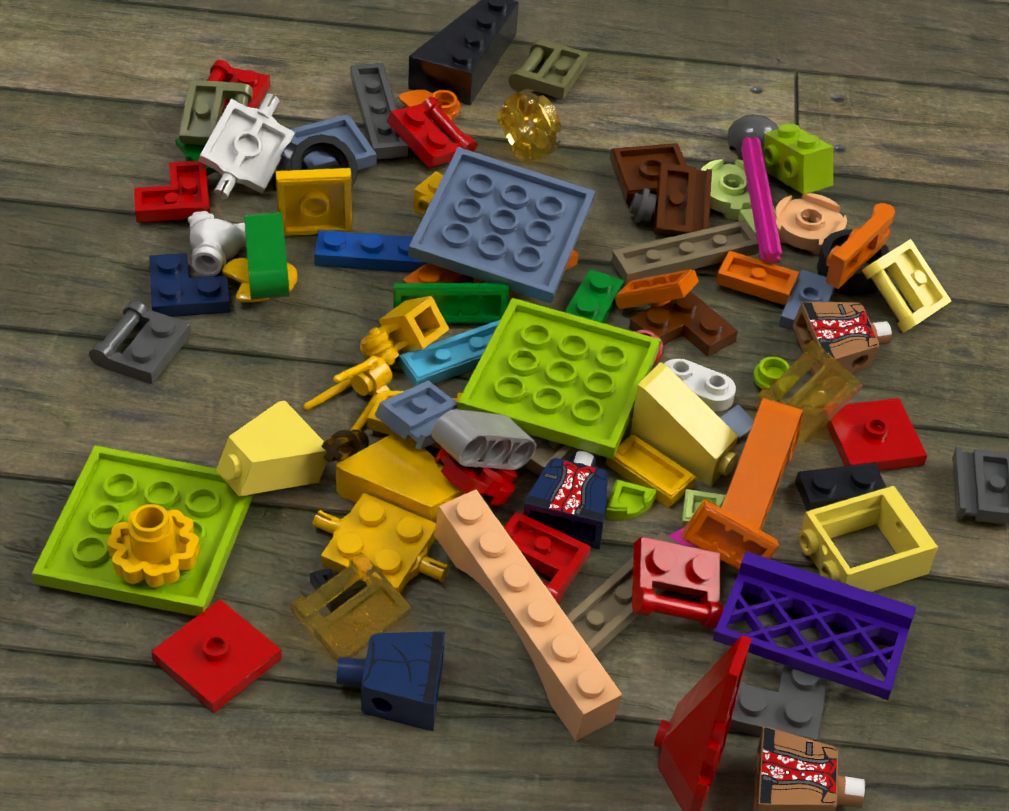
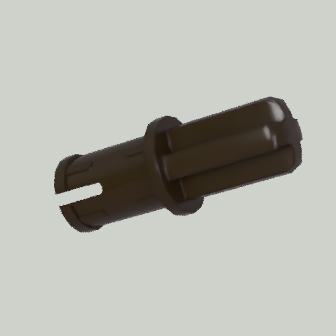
M354 429L351 431L341 430L335 432L321 446L326 450L323 458L328 462L335 460L341 462L369 446V439L361 430Z

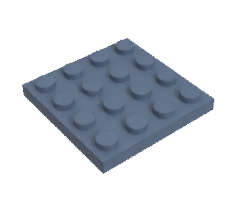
M457 147L409 245L408 257L487 283L508 284L509 290L552 303L594 201L596 191Z

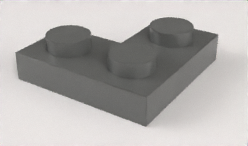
M782 665L777 692L741 683L729 730L760 737L764 726L817 741L827 679Z

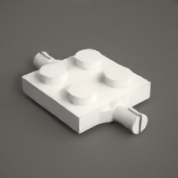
M266 94L259 109L246 107L231 99L202 150L198 161L215 169L222 175L217 187L214 189V193L218 197L226 185L221 198L227 199L235 182L263 194L282 159L280 157L281 153L291 142L295 133L280 125L272 117L274 110L280 102L275 96L268 107L273 94Z

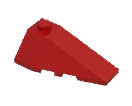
M742 635L677 704L671 721L662 719L654 741V746L661 749L658 769L682 811L703 810L725 749L752 638Z

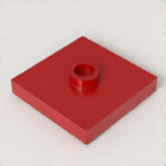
M900 398L827 406L824 408L822 417L844 466L876 463L879 471L925 465L927 454Z
M221 599L151 651L152 660L213 714L282 659L281 649Z

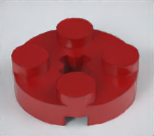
M442 447L435 457L436 464L441 461L445 464L441 472L451 483L465 493L477 489L481 496L485 493L494 497L490 504L496 506L504 505L515 489L513 481L517 477V473L514 470L463 466Z

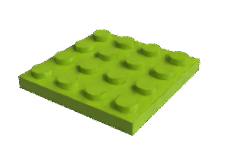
M512 298L458 401V410L506 415L527 434L613 459L634 411L637 385L650 373L659 352L661 339Z
M94 445L32 572L34 584L198 616L202 612L204 613L210 606L254 494L238 496L216 471L217 468ZM157 504L165 508L166 511L179 510L184 516L193 521L194 534L199 538L200 553L196 558L195 567L190 570H180V578L175 583L151 587L145 580H142L139 583L130 584L114 572L112 558L109 555L107 540L111 535L112 527L117 523L128 522L129 514L143 505Z

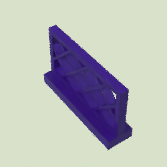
M746 551L738 576L715 629L713 641L732 647L742 635L752 638L748 653L888 700L916 607ZM742 596L763 603L748 606V604L745 602ZM784 610L804 616V618L792 621ZM772 613L780 624L764 628L757 617ZM745 620L753 632L742 634L727 628L729 624ZM828 625H831V626H834V627H837V628H840V629H843V630H846V631H849V632H845V633H842V634L835 635V634L832 632V630L829 628ZM815 627L823 639L808 643L800 631ZM788 635L796 647L786 649L777 646L773 639ZM871 639L891 645V647L879 650ZM858 641L867 654L852 658L843 645ZM831 649L840 662L827 663L820 660L816 653ZM875 664L885 677L884 682L866 676L860 668Z

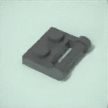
M132 300L124 308V316L103 342H97L89 351V357L93 363L102 368L153 385L190 337L191 327L188 322L149 310L142 302ZM136 325L143 327L123 354L115 352Z

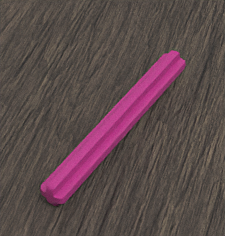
M746 137L742 140L741 152L760 257L765 263L770 261L777 263L780 260L782 249L761 141L757 137L752 139Z

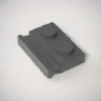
M956 447L952 456L956 518L963 519L964 515L975 516V521L1009 525V453L974 449L973 453L962 452V447Z

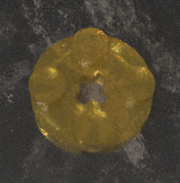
M523 89L510 95L505 100L503 108L496 115L497 122L503 128L505 136L512 146L514 155L520 160L527 158L532 160L541 159L552 154L560 141L556 142L557 132L561 131V122L555 107L544 95L538 97L531 93L534 91L532 89ZM530 120H531V122L533 123V126H534V127H532V128L530 127L529 122H528V121H530Z

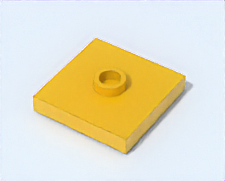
M351 168L276 171L278 212H282L284 236L318 235L319 230L352 232Z

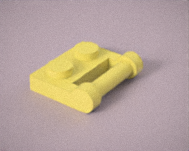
M911 239L862 269L867 280L869 278L873 280L900 321L897 325L902 333L951 302V299ZM885 268L887 269L889 275L893 278V280L901 290L902 294L908 301L910 307L914 310L913 313L911 312V310L905 303L904 299L902 298V296L900 295V293L898 292V290L896 289V287L884 271Z

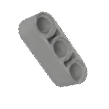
M454 409L443 414L432 429L433 439L460 465L469 467L519 469L531 459L537 446L535 440L508 416Z

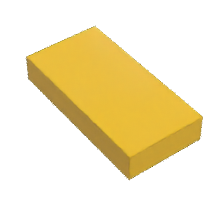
M634 434L618 446L613 459L606 457V465L633 484L656 489L655 499L668 508L685 495L686 489L690 490L695 486V475Z

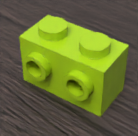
M780 125L777 130L764 133L763 156L766 172L803 195L833 186L834 146L822 141L818 136L811 135L800 129L798 125Z

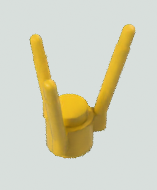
M371 356L363 363L335 375L333 381L338 384L303 405V409L308 411L352 386L362 396L373 395L351 428V430H362L381 391H390L386 385L392 380L391 369L380 357Z

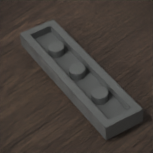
M384 63L350 66V77L368 142L376 152L377 159H393L408 156V145L387 123L391 111L397 110Z

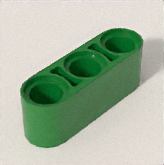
M282 212L244 214L251 299L290 297Z

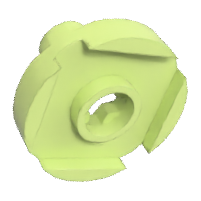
M724 159L711 161L701 169L702 171L712 169L710 208L723 213L724 217L728 219L738 220L740 210L752 208L743 160L736 159L735 165L723 164Z

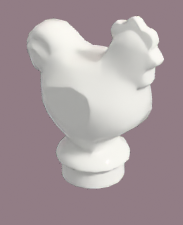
M206 211L194 212L192 216L188 217V222L190 223V245L193 251L192 266L202 276H216L226 265L227 260L235 257L239 250L246 246L245 223L232 224L225 220L214 219V215Z

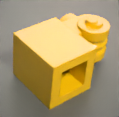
M432 296L406 300L379 319L381 327H375L369 331V334L360 342V350L365 358L377 356L383 359L389 366L395 363V358L399 356V353L426 348L447 332L449 327Z

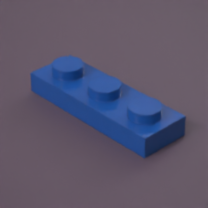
M319 230L314 253L315 266L413 273L427 262L408 257L409 245L413 236Z

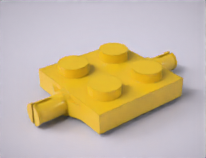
M366 493L362 494L351 512L342 519L327 514L322 510H319L317 512L318 515L314 517L313 527L333 534L332 540L321 554L322 565L341 574L352 576V574L358 575L369 586L398 598L407 583L420 572L440 582H443L448 575L450 568L448 564L428 557L429 549L436 539L434 536L435 522Z

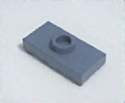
M801 270L781 315L780 326L794 330L792 325L802 302H830L835 287L826 283L827 277Z

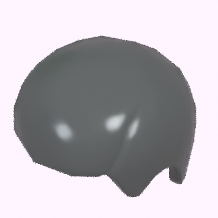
M745 115L735 120L728 129L729 148L733 149L734 146L737 150L738 158L743 160L741 147L744 138L749 137L752 139L757 137L761 141L763 151L764 133L777 130L778 126L764 115Z

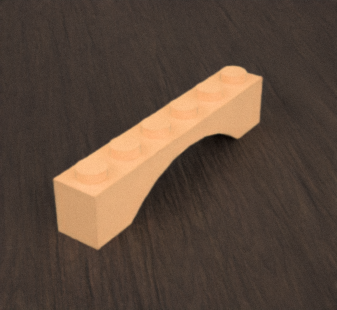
M477 489L439 505L434 536L456 568L476 580L505 613L535 665L550 705L574 740L577 741L614 722L622 693Z

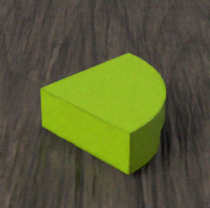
M616 480L606 509L605 519L629 520L644 514L653 505L657 490Z

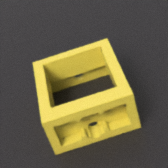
M894 486L805 512L801 531L798 535L802 551L811 557L819 569L820 576L869 592L929 574L938 549L936 543ZM877 525L897 554L850 568L830 538Z

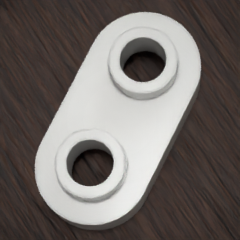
M671 359L664 363L712 411L720 412L732 406L736 386L728 376L685 359Z

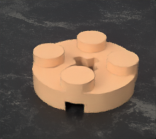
M807 193L802 195V199L791 200L792 195L783 198L775 210L781 243H788L794 247L808 250L813 255H820L824 239L831 233L846 228V215L843 217L839 213L840 206L825 196Z

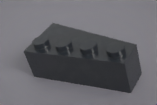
M480 0L410 54L408 89L427 90L431 93L438 90H448L457 96L460 103L471 105L517 34L519 2L514 0Z

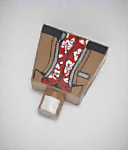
M802 302L792 325L816 384L867 369L871 366L879 345L889 344L892 339L889 323L887 321L870 323L863 305L855 302Z
M763 726L756 751L752 811H835L837 804L857 808L862 807L865 781L860 778L838 775V750L834 746Z

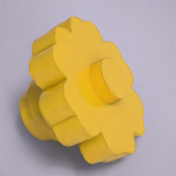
M146 504L132 511L128 516V522L117 523L112 527L111 535L107 540L108 552L112 558L114 572L123 577L127 583L136 584L145 580L151 587H159L164 584L177 582L180 578V570L185 571L194 568L196 558L200 553L199 538L194 534L192 519L184 516L179 510L166 511L165 508L157 504Z

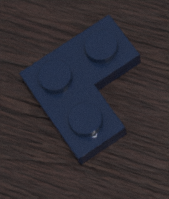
M187 253L149 256L152 311L170 317L230 312L227 276L189 278Z

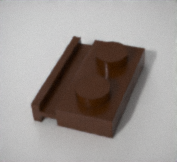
M661 162L658 168L654 234L678 236L709 228L712 169L702 171L696 170V167Z

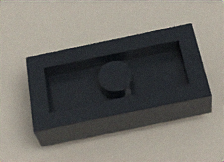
M876 463L799 471L795 481L806 511L887 488Z

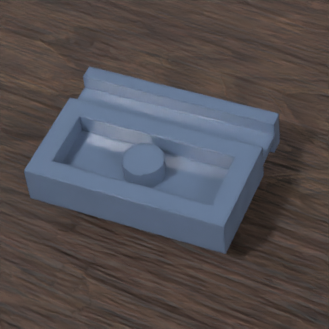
M426 381L380 402L374 416L385 423L393 433L402 436L404 439L412 437L417 441L415 447L421 450L436 442L432 437V429L435 423L446 412L457 409L458 403L431 382Z

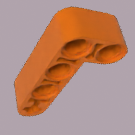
M767 398L762 399L723 502L722 509L761 531L763 530L786 463L790 462L801 429L802 409Z

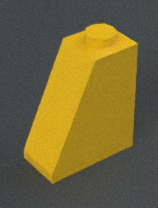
M395 433L336 464V492L342 498L357 503L362 494L366 493L435 523L437 521L439 505L465 494L464 491L456 487L442 474L443 466L440 463L436 464L435 458L425 448L419 450L415 447L416 440L412 437L404 439Z

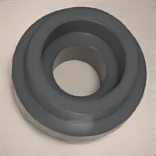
M643 188L641 194L635 193L629 213L635 215V223H640L641 221L649 223L651 220L657 195L649 193L650 189Z

